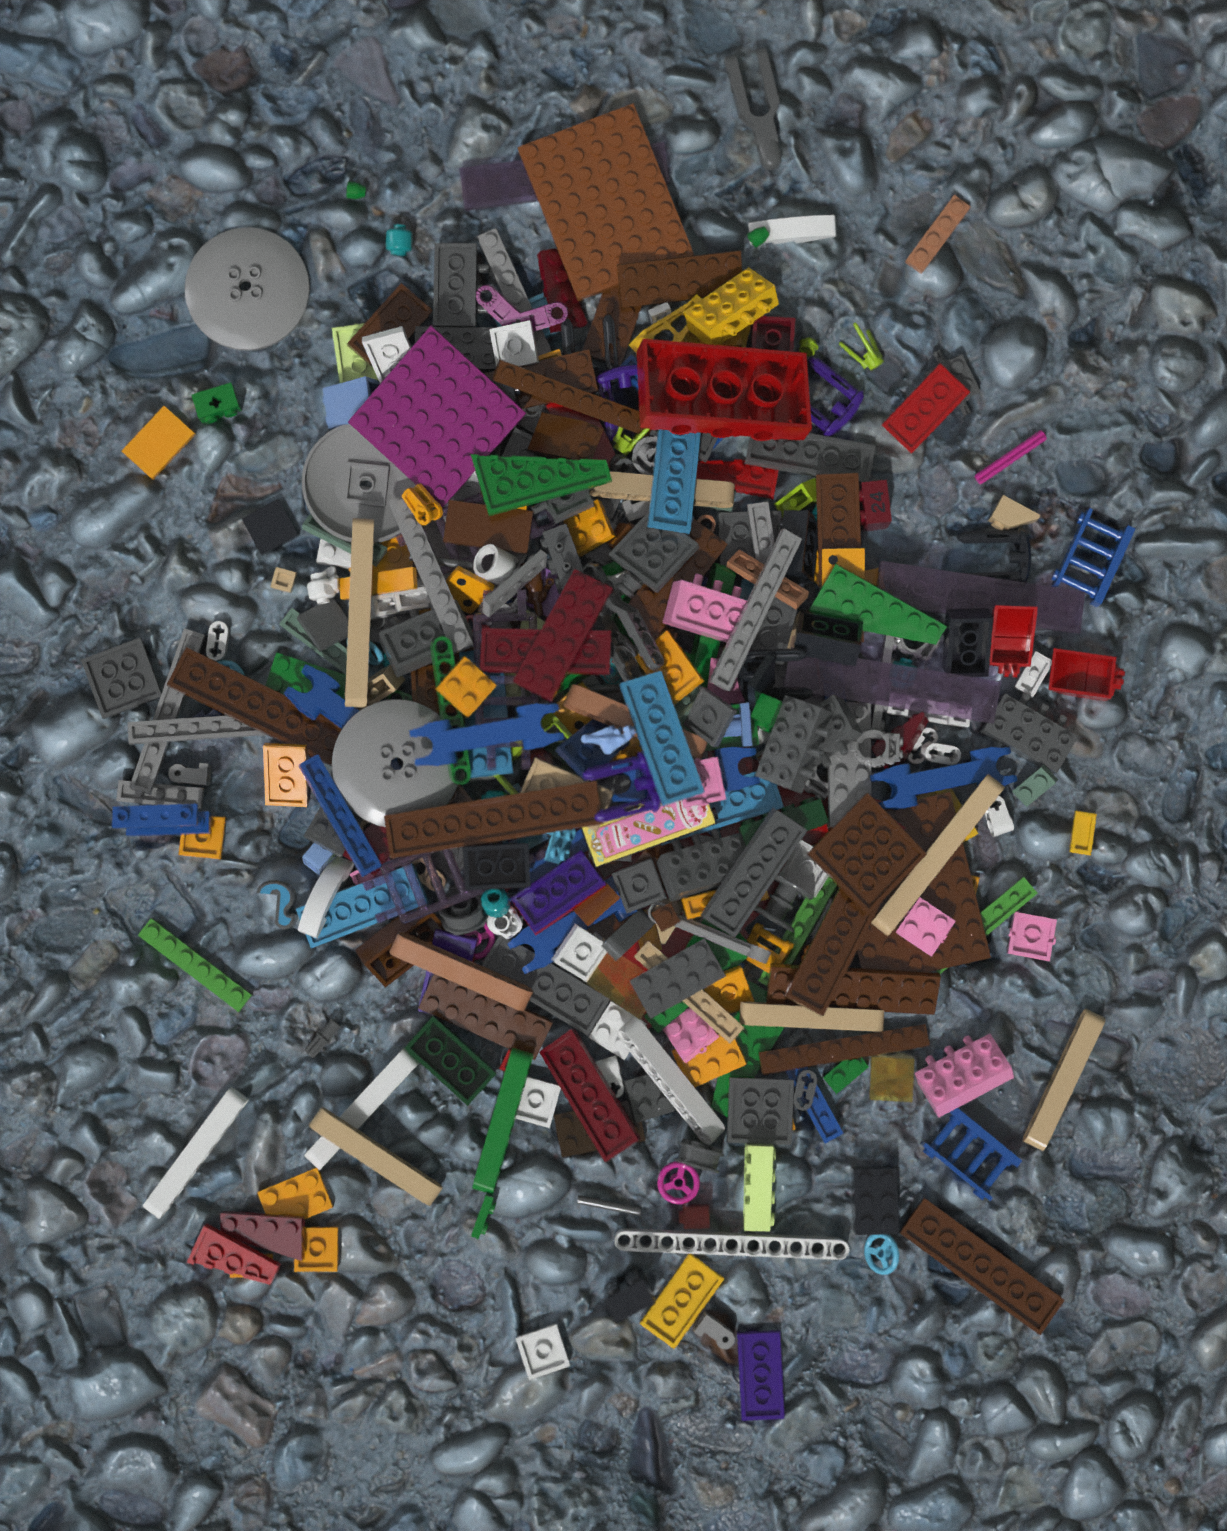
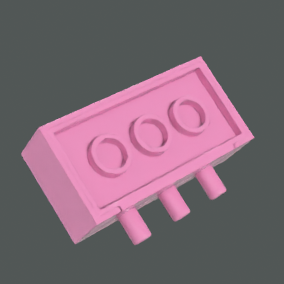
M695 574L693 583L683 580L673 582L663 623L727 643L747 600L740 599L742 588L734 586L731 596L720 592L723 582L718 580L714 581L712 589L702 587L703 576L700 574Z
M990 1033L974 1042L969 1035L965 1036L963 1042L966 1046L957 1051H954L950 1045L944 1048L947 1054L946 1057L935 1061L932 1055L926 1057L925 1061L928 1066L915 1073L918 1085L938 1118L1014 1078L1011 1065Z

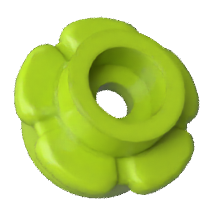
M806 337L799 341V351L806 353L807 356H813L816 350L819 349L816 340Z

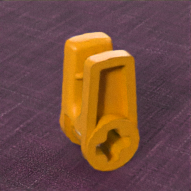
M421 483L417 484L414 488L406 489L402 494L403 500L419 524L427 525L432 520H438L442 517L443 510L441 505Z

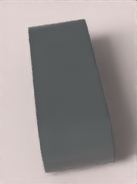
M641 908L601 946L617 961L656 923L651 921Z

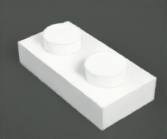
M1035 651L1032 654L1031 667L1024 668L1013 688L1021 693H1027L1033 698L1048 673L1052 660Z

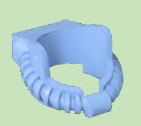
M631 724L617 729L613 725L591 734H585L581 739L584 743L599 744L605 754H610L636 734V731Z

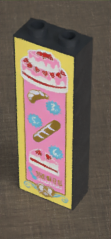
M682 801L666 806H662L661 803L657 812L650 810L604 822V824L600 825L598 832L587 827L580 829L594 867L598 868L716 825V820L719 817L715 807L711 808L710 803L702 807L697 805L683 808ZM641 806L635 807V808L630 809V810H627V811L639 809V808H641Z

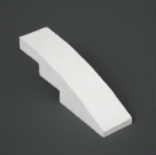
M835 215L790 217L749 223V232L755 228L765 226L770 234L765 243L780 244L792 241L802 243L837 237Z
M425 587L371 596L370 620L409 613L412 609L419 611L430 608L428 604L431 601Z

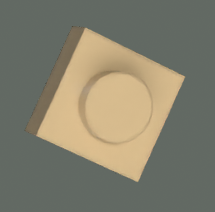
M276 567L270 587L292 594L297 573Z

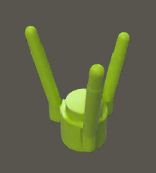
M855 322L853 326L868 350L863 355L865 360L861 359L843 342H839V345L857 360L863 369L868 367L872 371L884 362L883 356L876 345L871 331L867 329L866 333L873 349Z
M619 427L617 434L613 438V441L616 442L613 447L628 456L633 447L650 429L645 428L640 434L636 433L631 439L625 434L621 437L623 428Z

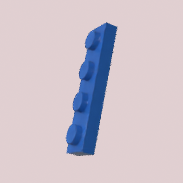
M808 1067L785 1071L788 1078L794 1080V1089L798 1074L802 1070L808 1069ZM809 1073L801 1078L805 1082L804 1088L807 1089L808 1083L812 1082L813 1079ZM816 1085L813 1103L806 1111L823 1142L826 1144L844 1133L818 1085ZM803 1091L800 1098L803 1104L808 1103V1100L805 1098L806 1091Z

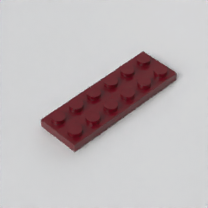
M574 569L513 682L552 702L609 599L613 588Z
M482 628L480 671L517 673L541 629ZM591 630L567 674L610 675L611 631Z
M575 1028L569 1030L539 1052L604 1162L610 1161L641 1139Z

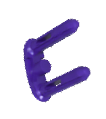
M811 357L808 360L811 369L851 400L847 407L840 401L834 405L831 411L838 416L834 422H831L810 404L811 413L816 416L814 417L811 414V421L824 431V436H833L843 429L857 413L864 398V391H858L819 358Z
M637 365L618 366L598 374L596 382L598 383L600 397L605 398L604 392L607 391L608 400L614 401L610 381L618 378L620 388L631 387V376L638 375ZM604 421L606 435L610 441L614 442L613 438L617 434L618 426Z
M638 752L634 757L590 767L583 772V778L592 781L639 769L643 777L634 779L635 788L637 791L647 789L648 792L647 798L600 810L595 814L596 821L608 822L650 810L653 812L659 810L661 801L644 753ZM622 764H628V765H629L628 767H624V768H620V769H616V770H613V769H612V767L618 766V765H622ZM636 805L641 806V808L627 812L624 811L625 808H629Z

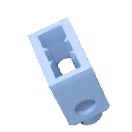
M313 843L302 859L307 867L320 876L328 863L335 857V854Z

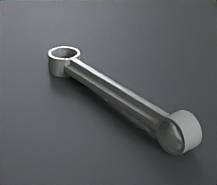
M656 902L650 906L648 910V916L651 921L656 923L655 919L651 914L653 908L657 905L665 906L666 904L662 902ZM677 914L681 922L676 924L675 927L767 964L771 954L770 951L692 919L687 920L686 917Z

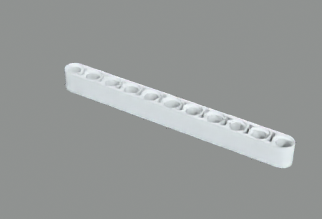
M631 1228L618 1230L614 1237L616 1247L622 1251L833 1260L844 1259L849 1254L848 1244L840 1237ZM623 1234L628 1235L630 1242L625 1245L620 1244L618 1241L619 1236ZM648 1235L652 1241L649 1245L645 1246L639 1242L640 1238ZM670 1236L673 1239V1243L670 1246L662 1245L661 1240L663 1237ZM686 1237L694 1239V1244L691 1247H685L682 1242ZM708 1238H713L716 1244L712 1248H707L704 1246V1241ZM735 1239L737 1246L733 1249H728L725 1246L727 1240ZM750 1240L758 1241L759 1244L755 1250L747 1248V1243ZM778 1241L780 1242V1247L776 1251H772L768 1247L770 1242ZM795 1241L801 1243L800 1250L796 1252L790 1250V1245ZM819 1242L823 1245L822 1250L815 1253L811 1249L812 1245ZM837 1243H841L844 1245L843 1251L838 1254L834 1253L833 1247Z

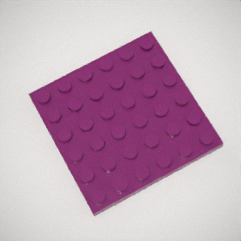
M430 326L351 417L348 423L414 484L421 483L441 507L444 508L449 500L475 473L471 454L490 456L527 413L433 326Z

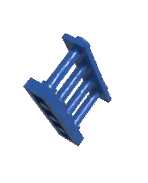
M1089 508L1085 513L1081 512L1076 523L1079 526L1060 568H1056L1053 572L1051 587L1056 588L1060 585V582H1063L1089 594V597L1092 598L1089 604L1098 607L1102 604L1135 528L1128 525L1123 530L1120 529L1118 531L1090 518L1093 509ZM1086 525L1115 538V541H1117L1115 548L1108 549L1082 537ZM1079 544L1105 556L1109 560L1106 568H1100L1074 556L1077 545ZM1069 563L1097 575L1100 579L1098 586L1092 587L1064 574Z
M198 804L114 806L112 828H126L127 836L211 834L212 813L209 811L198 812Z
M956 1108L949 1112L951 1114L949 1122L930 1145L924 1141L920 1143L924 1147L923 1152L931 1159L937 1157L974 1188L973 1193L981 1200L987 1198L991 1201L993 1197L987 1193L988 1189L1007 1166L1010 1167L1012 1164L1018 1167L1022 1160L959 1108ZM962 1123L968 1128L966 1130L967 1134L947 1159H945L936 1151L953 1129ZM981 1138L984 1141V1147L962 1173L953 1164L973 1139ZM990 1152H998L1001 1155L999 1163L979 1187L970 1177Z

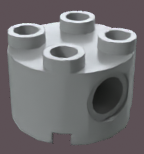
M648 436L641 439L633 449L632 463L636 474L653 475L657 436Z

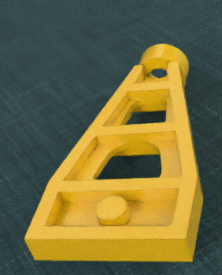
M696 294L688 303L644 329L629 344V347L637 354V349L642 339H654L655 335L663 330H669L673 334V341L684 342L690 333L687 324L681 332H677L671 326V323L679 316H685L684 311L702 300V298Z

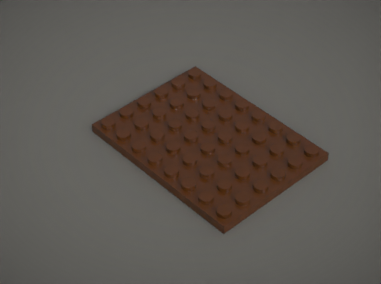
M950 792L917 799V806L899 810H884L895 821L906 828L904 831L926 853L956 814ZM963 842L920 895L922 899L956 921L947 933L948 937L944 940V943L941 942L932 957L896 933V930L905 919L904 917L888 936L870 923L857 949L862 969L931 972L991 958ZM904 879L881 902L875 916L885 905V903L889 900V898L893 895V893L900 886V884L904 881Z

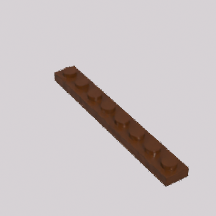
M499 359L492 378L493 381L638 434L645 429L640 427L638 410ZM649 430L644 436L648 437L651 430Z
M923 1024L759 1052L758 1056L762 1075L928 1047L930 1043L926 1025Z

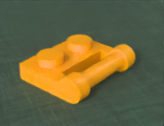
M756 923L747 941L750 944L770 951L771 954L767 964L747 957L745 960L769 973L771 963L784 964L794 944L789 940L784 941L764 929V926L760 923ZM759 936L781 948L780 954L758 943L757 939Z

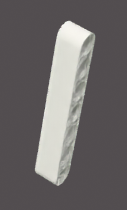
M632 1017L617 1031L619 1039L699 1139L705 1144L711 1145L725 1131L724 1124L638 1018Z
M403 1048L340 1118L356 1129H359L420 1062ZM321 1136L304 1156L320 1170L340 1148Z
M230 1087L142 1207L158 1219L164 1216L249 1100L235 1088Z

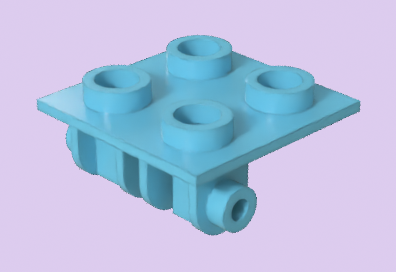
M575 829L546 833L551 835L544 860L555 864H561L570 857L571 843L576 835Z

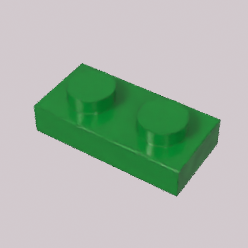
M862 1058L841 1061L822 1078L837 1094L869 1068V1066Z
M486 1193L471 1237L479 1239L480 1234L485 1235L489 1225L486 1222L488 1213L493 1214L497 1203L493 1201L494 1195Z

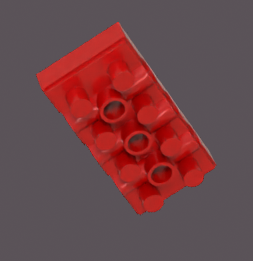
M642 339L637 349L641 428L669 430L677 435H684L690 432L694 434L710 433L711 436L717 438L749 436L756 441L771 439L805 440L812 429L806 353L655 339Z

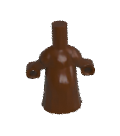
M542 571L525 585L524 590L527 593V602L534 605L537 617L544 616L542 602L545 601L549 589L554 585V580L548 578L546 585L543 587Z

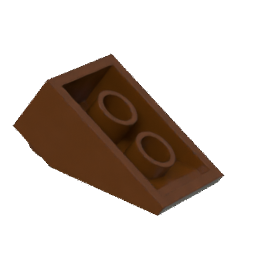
M542 412L527 451L547 459H592L604 429L582 420Z

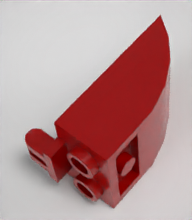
M995 605L992 610L993 625L990 665L997 666L998 673L1003 674L1004 677H1009V674L1012 677H1017L1020 667H1031L1038 607Z
M1054 648L1048 690L1073 697L1107 701L1113 697L1115 689L1121 690V686L1124 684L1122 678L1125 676V671H1123V668H1118L1116 663L1117 657Z

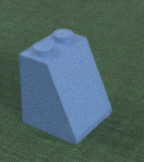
M365 376L323 388V403L326 409L328 429L332 430L341 425L349 424L348 421L376 390L380 382Z

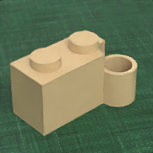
M391 665L368 678L367 706L380 702V700L396 691L404 682L405 678L403 676L396 677Z

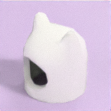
M487 544L475 556L473 569L479 577L499 585L501 581L507 580L512 576L519 560L509 552L493 544ZM493 554L494 559L490 569L484 571L481 566L483 557Z

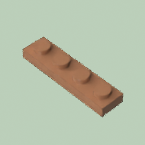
M954 195L908 256L905 263L922 274L970 210L971 206Z
M739 549L727 561L726 567L755 584L764 564ZM784 577L775 597L797 609L808 598L809 591Z

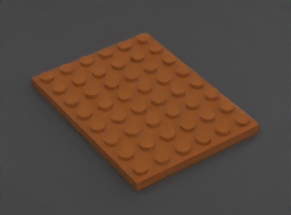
M634 103L517 147L577 301L619 286L617 264L694 255Z

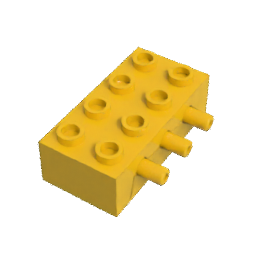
M748 267L684 311L688 329L692 334L706 344L721 345L732 336H736L738 332L748 325L753 324L755 320L769 313L771 309L779 305L775 285Z

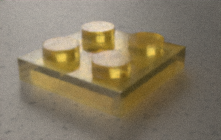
M871 1056L869 1100L913 1102L914 1059Z

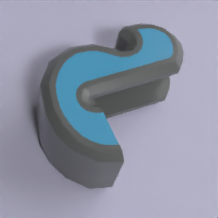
M269 880L261 884L256 893L277 895L275 915L277 927L280 929L294 927L298 916L297 913H290V910L296 904L297 895L295 889L289 883L279 880Z

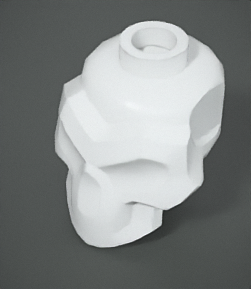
M330 566L323 572L310 575L311 581L307 584L310 600L317 601V604H326L330 602L329 599L333 598L336 593H339V576L335 566Z
M510 905L509 911L502 917L493 918L488 915L487 926L494 934L510 939L521 930L522 921L517 910Z

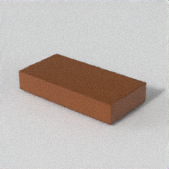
M606 882V886L573 910L587 926L592 924L620 899L618 894Z

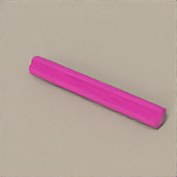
M1042 430L1038 431L974 476L979 484H983L1047 439L1045 433Z

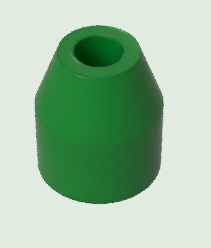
M347 181L346 198L360 199L365 197L366 186L358 182Z
M765 226L755 228L747 234L754 248L765 243L770 236Z

